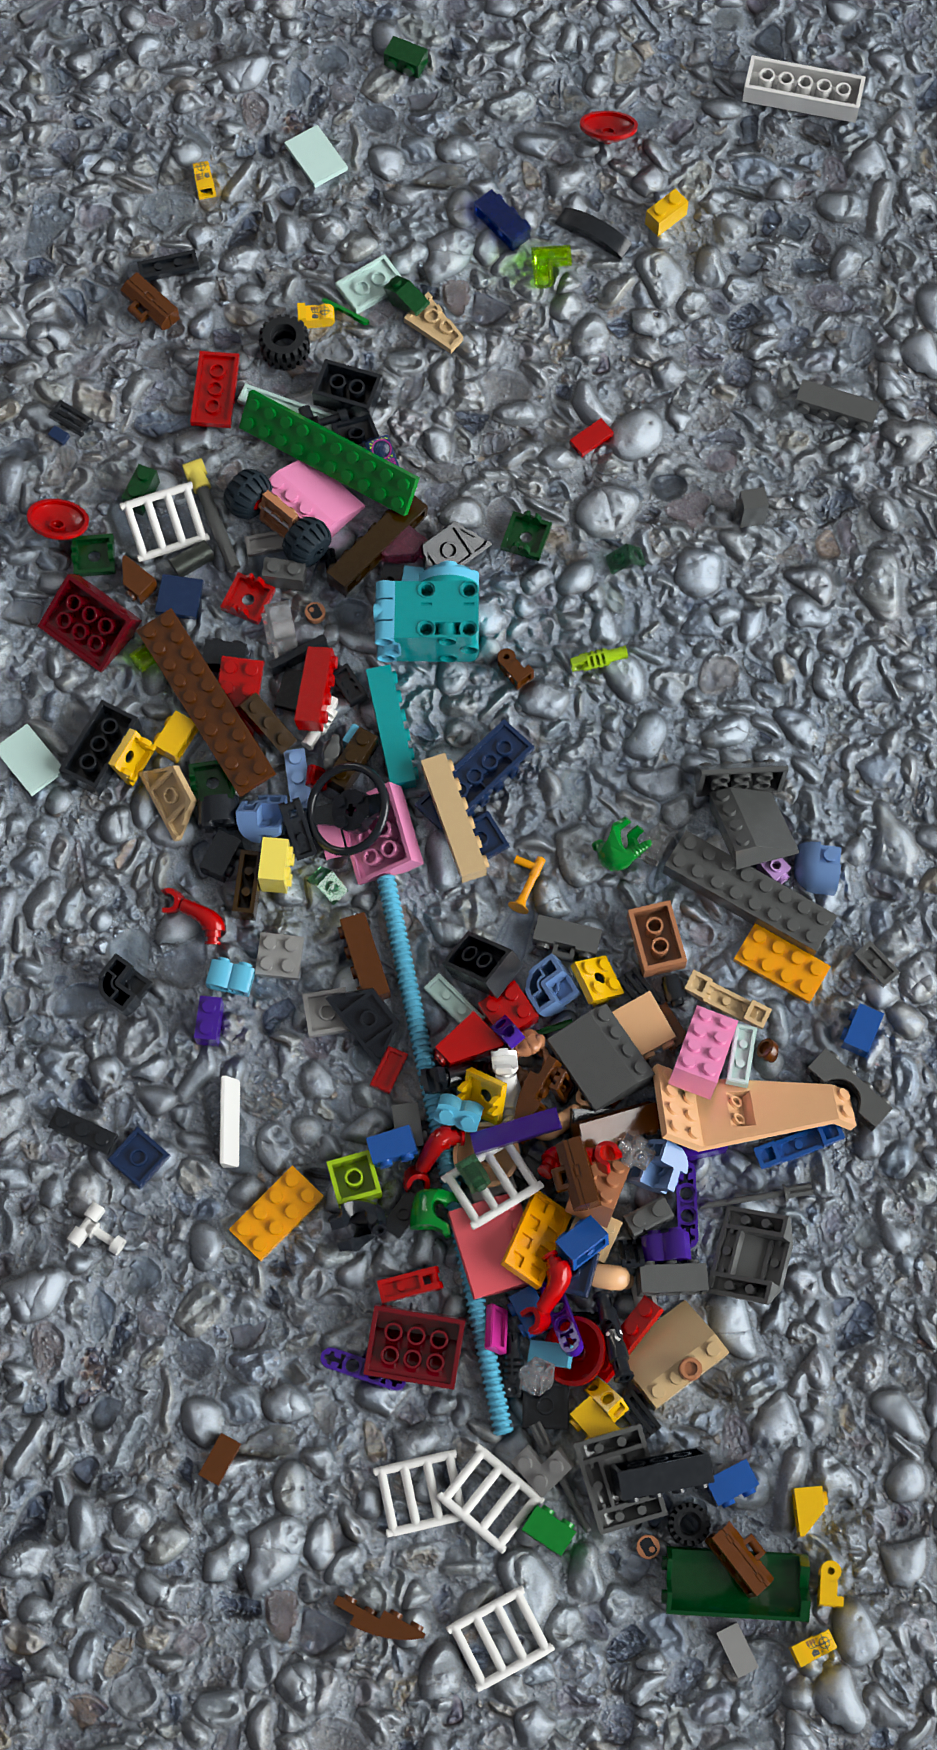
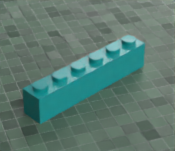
M391 664L366 669L389 782L402 786L403 790L416 787V780L419 779L417 767L412 765L415 755L413 747L409 748L407 742L411 741L409 728L405 729L403 724L407 719L405 710H400L399 703L402 702L401 691H396L395 684L398 683L396 671L392 672Z

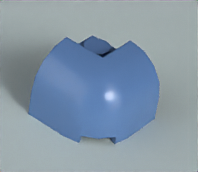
M258 795L257 800L249 802L243 800L236 810V821L240 833L246 839L256 843H260L264 835L270 838L285 835L287 830L278 804L283 802L287 804V795Z
M813 841L799 844L797 846L799 853L795 854L794 879L796 878L799 885L806 889L805 891L835 896L841 871V847L821 845V842Z
M552 953L533 966L526 980V988H524L538 1014L544 1017L562 1012L567 1008L566 1005L582 994L574 982L571 973Z
M666 1139L648 1140L640 1153L636 1152L626 1181L659 1194L674 1192L679 1174H687V1156L680 1146Z

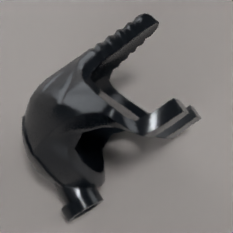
M369 1200L346 1202L340 1206L341 1212L328 1218L332 1230L345 1228L350 1222L356 1226L353 1238L337 1241L339 1252H357L377 1235L381 1236L386 1233V1214L377 1202Z

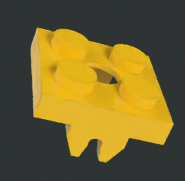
M129 728L108 764L126 784L134 786L140 776L139 773L147 765L156 746L152 745V741L142 737L136 730ZM131 751L132 758L129 762H126V755Z
M606 955L577 961L570 966L588 1004H592L593 1007L598 1004L603 1005L609 1000L624 994ZM595 973L603 976L604 983L596 981Z
M473 1067L467 1069L465 1081L457 1088L461 1092L457 1097L462 1101L471 1100L481 1104L484 1107L482 1119L494 1125L502 1123L507 1083ZM483 1089L489 1091L491 1095L490 1101H486L481 1094Z

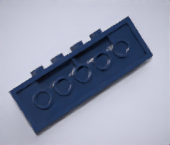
M505 719L454 766L455 771L452 773L454 779H459L462 789L459 790L461 798H466L468 817L475 815L474 810L478 806L484 807L490 800L488 796L493 792H500L505 786L503 782L508 777L513 779L519 773L520 763L534 750L535 746ZM428 791L415 803V808L444 834L432 797Z

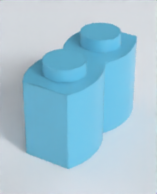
M224 957L212 959L205 983L206 987L216 991L249 997L255 976V969L252 968V965L246 962L233 964L230 963L231 960Z
M445 1093L440 1096L434 1119L443 1125H455L466 1132H477L484 1107L475 1101H462L453 1094Z

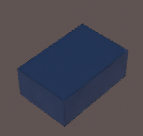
M55 425L48 433L50 439L62 446L70 438L69 433Z

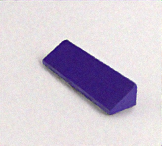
M554 1107L472 1132L470 1137L474 1153L479 1155L561 1130L562 1125L557 1109Z

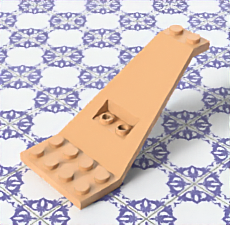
M656 1064L652 1068V1071L655 1073L653 1080L662 1138L697 1152L830 1124L838 1125L850 1131L856 1126L849 1091L833 1084L749 1080L748 1087L743 1088L725 1084L726 1079H718L712 1097L709 1100L668 1084L672 1069L660 1064Z

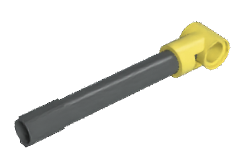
M199 458L184 463L182 467L188 482H192L193 492L199 497L228 572L235 573L240 569V564L210 492L211 485L206 477L207 471L203 460Z

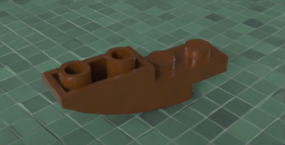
M549 1055L539 1074L530 1070L518 1097L514 1120L544 1111L547 1108L540 1101L548 1095L550 1091L549 1086L554 1076L559 1077L557 1071L562 1067V1064L557 1059ZM530 1139L525 1140V1141H521V1142H519V1143L522 1144V1145H524L525 1142H526V1141L528 1142Z
M344 1594L343 1598L338 1595L333 1603L354 1615L350 1625L372 1635L396 1640L424 1639L426 1636L422 1632L423 1626L414 1621H411L410 1624L402 1621L403 1615L393 1609H390L389 1613L384 1610L379 1619L376 1617L377 1611L368 1606H365L364 1609L356 1606L357 1600L347 1594Z

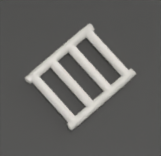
M191 481L119 504L122 511H125L139 553L137 555L138 562L194 546L203 540H210L208 533L205 534L191 491L193 489ZM182 492L184 493L197 536L185 539L172 499V495ZM163 498L178 542L169 545L165 543L152 504L153 501ZM140 505L145 506L158 545L157 549L146 551L132 508Z
M513 1144L475 1155L440 1177L444 1184L447 1183L468 1215L473 1230L544 1188V1184L540 1180H536ZM504 1148L529 1184V1187L519 1193L494 1157V1154ZM484 1160L487 1161L510 1197L499 1205L474 1167ZM464 1172L468 1173L491 1209L481 1216H478L455 1179Z
M478 1444L473 1457L445 1492L439 1493L436 1498L493 1548L503 1554L507 1548L505 1545L535 1506L542 1504L545 1499L541 1498L530 1485L481 1444ZM484 1459L494 1468L461 1508L451 1498L481 1460ZM500 1474H502L511 1482V1485L481 1523H479L470 1515V1512ZM520 1489L530 1499L501 1536L497 1538L487 1529Z
M455 1449L373 1468V1473L378 1477L388 1525V1529H386L387 1538L462 1521L454 1513L443 1515L440 1501L436 1498L438 1490L432 1467L433 1463L446 1461L451 1484L458 1475L455 1463L457 1451ZM423 1466L434 1518L420 1521L409 1469ZM400 1471L411 1523L397 1526L387 1474ZM460 1487L453 1498L454 1502L462 1508L465 1504Z
M522 1585L446 1626L447 1632L453 1634L476 1681L475 1688L477 1692L494 1685L555 1650L554 1646L547 1642L523 1595L525 1592ZM513 1600H516L539 1646L538 1649L529 1654H526L503 1608L504 1605ZM493 1611L497 1615L518 1657V1660L507 1666L482 1620V1617ZM471 1623H474L497 1669V1672L486 1678L461 1631L462 1628Z

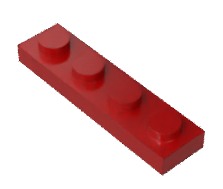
M645 1295L621 1325L623 1341L626 1344L629 1355L664 1311ZM606 1352L605 1361L598 1376L606 1383H609L615 1373L613 1366L609 1363Z

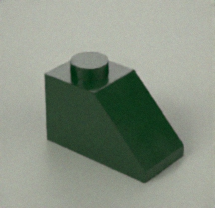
M396 275L383 287L392 306L416 317L430 305L429 300L410 280Z

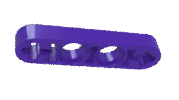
M688 1161V1170H691V1173H688L687 1182L692 1181V1184H679V1181H684V1175L679 1174L678 1183L675 1187L677 1227L694 1226V1229L690 1228L689 1230L690 1237H694V1240L690 1242V1249H692L698 1242L699 1234L695 1166ZM683 1188L690 1189L692 1197L688 1200L681 1198L680 1190ZM684 1210L691 1211L693 1220L690 1222L683 1221L681 1219V1212Z
M547 1279L543 1281L540 1287L541 1294L548 1283ZM564 1293L557 1303H563V1309L557 1313L553 1312V1310L551 1311V1322L561 1349L567 1356L576 1357L581 1354L584 1345ZM564 1322H570V1327L566 1331H560V1327ZM567 1338H571L574 1341V1347L571 1349V1344Z
M326 1348L321 1354V1363L329 1370L396 1392L401 1391L406 1385V1382L402 1381L401 1384L398 1383L394 1387L391 1380L386 1379V1383L383 1384L381 1383L383 1380L381 1377L373 1380L368 1375H363L365 1358L336 1348ZM331 1352L335 1353L334 1357L339 1360L342 1359V1355L346 1356L342 1362V1369L338 1368L340 1364L337 1362H332L331 1365H328L325 1356H330ZM354 1359L358 1361L359 1368L356 1372H349L346 1369V1364L349 1360Z

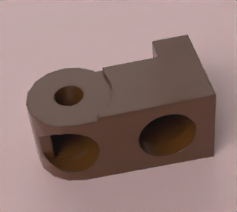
M505 648L498 652V667L517 690L534 678L532 667L529 664L523 667L516 659L513 650Z

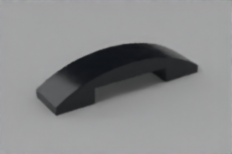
M565 207L555 221L556 225L571 233L573 230H576L605 246L606 252L621 260L632 246V243L611 225L577 209Z

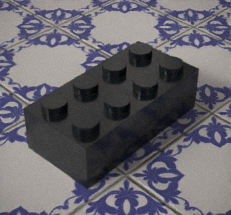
M101 700L59 768L62 778L100 797L115 772L108 763L129 728L137 732L140 731L142 726L139 718Z
M700 1446L609 1464L614 1493L622 1501L626 1500V1503L638 1502L640 1497L644 1496L659 1498L663 1496L664 1492L672 1491V1494L683 1493L686 1491L685 1488L689 1487L703 1489L709 1487V1483L715 1482L710 1454Z

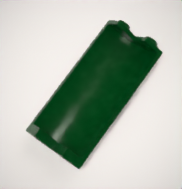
M667 1546L666 1556L662 1555L661 1569L666 1570L665 1589L661 1590V1604H666V1614L809 1622L811 1607L808 1554L766 1552L759 1560L770 1572L774 1580L758 1596L748 1598L711 1549Z

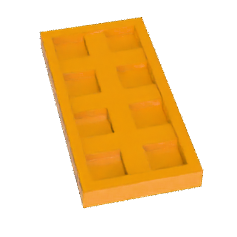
M756 923L733 959L737 964L810 1004L831 968L827 963Z
M292 1165L228 1230L262 1262L323 1200L324 1195Z
M540 1191L531 1195L500 1265L536 1290L539 1289L548 1270L546 1267L547 1262H543L542 1257L548 1252L556 1250L555 1241L565 1232L572 1214L565 1212L562 1206Z

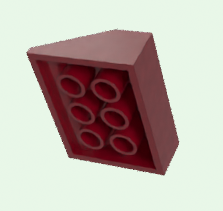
M67 574L39 622L38 627L99 672H103L130 641L142 620L80 575Z
M376 1303L374 1305L363 1375L454 1390L466 1318Z

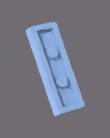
M305 748L286 750L284 752L290 802H292V799L299 797L303 810L306 811L311 791L310 787L305 785L307 775Z

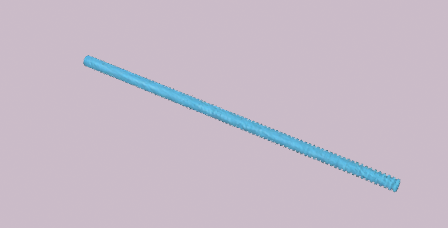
M387 874L380 876L376 881L379 884L378 889L381 890L379 895L383 903L382 908L385 909L383 914L386 915L384 919L387 922L386 927L389 928L387 933L390 934L388 937L391 941L390 946L393 947L391 949V952L394 953L392 957L396 960L394 961V965L397 966L395 971L398 972L397 978L400 979L398 981V984L401 985L399 990L402 992L401 997L404 998L402 1003L405 1005L403 1007L404 1011H406L405 1017L408 1018L406 1020V1023L409 1024L407 1028L411 1031L409 1036L412 1037L410 1042L413 1043L412 1049L415 1050L413 1055L416 1057L414 1059L415 1063H417L416 1069L419 1070L417 1075L421 1076L420 1069L434 1068L436 1064L432 1061L434 1059V1056L431 1055L433 1050L430 1048L431 1042L428 1041L430 1039V1036L427 1035L428 1029L425 1028L427 1023L424 1022L426 1018L423 1015L424 1010L421 1009L423 1004L420 1002L422 999L419 996L420 991L417 989L419 987L418 983H416L417 977H414L416 971L413 970L415 966L412 964V952L409 951L411 947L408 945L409 939L406 938L408 933L405 932V920L402 919L404 915L401 913L402 907H400V896L397 894L398 888H395L397 886L395 882L396 877ZM420 1085V1088L423 1089L421 1094L424 1096L423 1102L426 1103L424 1108L427 1109L425 1113L429 1116L427 1122L430 1123L428 1127L432 1130L431 1134L436 1128L443 1125L434 1119L441 1094H425L424 1087ZM451 1146L449 1150H445L436 1160L439 1164L437 1165V1169L440 1170L439 1176H443L455 1168L452 1154L453 1148ZM458 1176L455 1179L459 1186H461V1182H458V1179H460ZM440 1179V1182L443 1183L441 1188L452 1192L447 1183L444 1184ZM452 1202L446 1207V1210L452 1211L462 1206L460 1203ZM453 1240V1244H456L454 1248L457 1251L456 1258H459V1261H457V1264L460 1265L459 1272H462L460 1278L463 1279L462 1286H465L463 1292L466 1293V1296L464 1297L468 1301L466 1303V1306L469 1307L467 1312L471 1315L469 1317V1320L472 1321L470 1326L474 1329L472 1331V1334L475 1335L473 1340L477 1343L475 1345V1349H478L476 1354L480 1357L478 1363H481L479 1368L483 1372L481 1374V1377H484L482 1383L486 1386L484 1388V1391L487 1392L485 1397L489 1400L487 1402V1406H490L488 1411L492 1414L490 1420H493V1424L491 1425L492 1428H495L493 1434L496 1436L508 1434L514 1429L510 1426L512 1424V1420H509L511 1415L507 1412L509 1406L506 1405L507 1398H504V1395H506V1392L503 1391L504 1384H501L503 1377H500L501 1370H498L500 1363L497 1362L498 1356L494 1352L485 1349L486 1306L484 1303H486V1299L479 1298L473 1300L456 1240Z

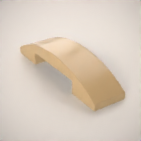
M696 970L692 971L684 988L686 992L725 1015L760 1029L764 1028L772 1011L771 1008L753 999L749 1001L712 982L713 979Z

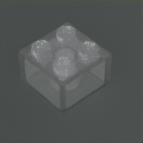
M289 600L264 605L265 613H261L269 653L274 652L275 659L298 647Z

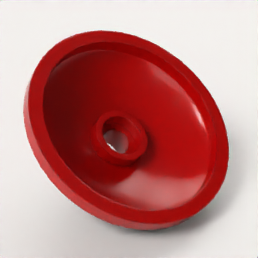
M595 111L584 115L580 119V129L587 136L598 142L612 144L633 136L637 132L638 123L633 117L625 113Z
M63 499L40 500L32 504L27 511V523L31 529L37 534L52 540L74 539L82 535L89 525V517L86 511L79 505Z
M573 1316L583 1341V1356L581 1357L579 1354L576 1357H572L571 1369L546 1366V1369L552 1378L563 1385L581 1386L593 1380L602 1369L606 1357V1342L602 1331L593 1321L584 1317ZM564 1322L560 1327V1331H566L570 1327V1322ZM551 1328L547 1334L546 1342L559 1343L554 1328ZM567 1338L570 1344L573 1345L574 1341L571 1338Z

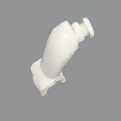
M499 1048L498 1051H491V1059L496 1079L507 1083L502 1123L514 1120L521 1086L516 1073L518 1070L517 1051Z

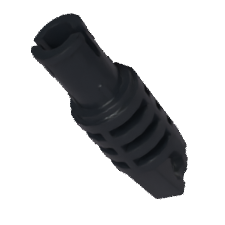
M513 1332V1334L507 1333V1353L503 1357V1380L507 1398H521L524 1381V1356L520 1353L521 1333Z

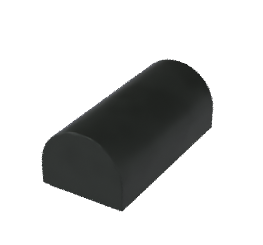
M203 540L168 561L176 575L184 577L214 560L215 557L207 542Z

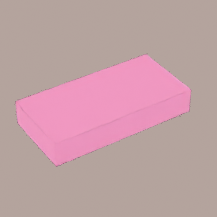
M317 825L320 834L327 842L337 847H345L340 828ZM324 850L326 860L341 857Z

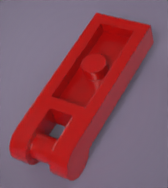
M432 1266L378 1280L377 1285L382 1304L443 1289V1282L439 1280L438 1276L440 1273L439 1267ZM429 1276L431 1283L424 1285L423 1277Z

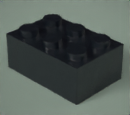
M325 359L312 391L313 405L333 411L345 407L348 415L360 417L370 414L372 417L383 389L382 375Z
M471 931L466 932L442 962L453 979L497 999L524 966L512 949Z

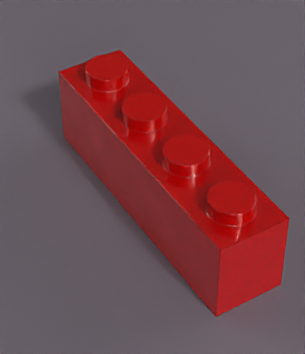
M311 646L307 648L294 718L298 730L323 732L324 724L328 722V712L326 709L327 705L331 704L330 689L334 687L335 683L333 672L338 666V657L335 656L333 648Z

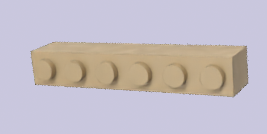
M445 753L421 760V769L461 882L464 883L486 876L489 863L486 855H482L479 849L482 848V843L479 835H474L473 829L475 824L472 816L468 817L467 815L468 804L466 798H461L459 790L462 789L459 779H454L452 772L455 769L452 760L447 759Z

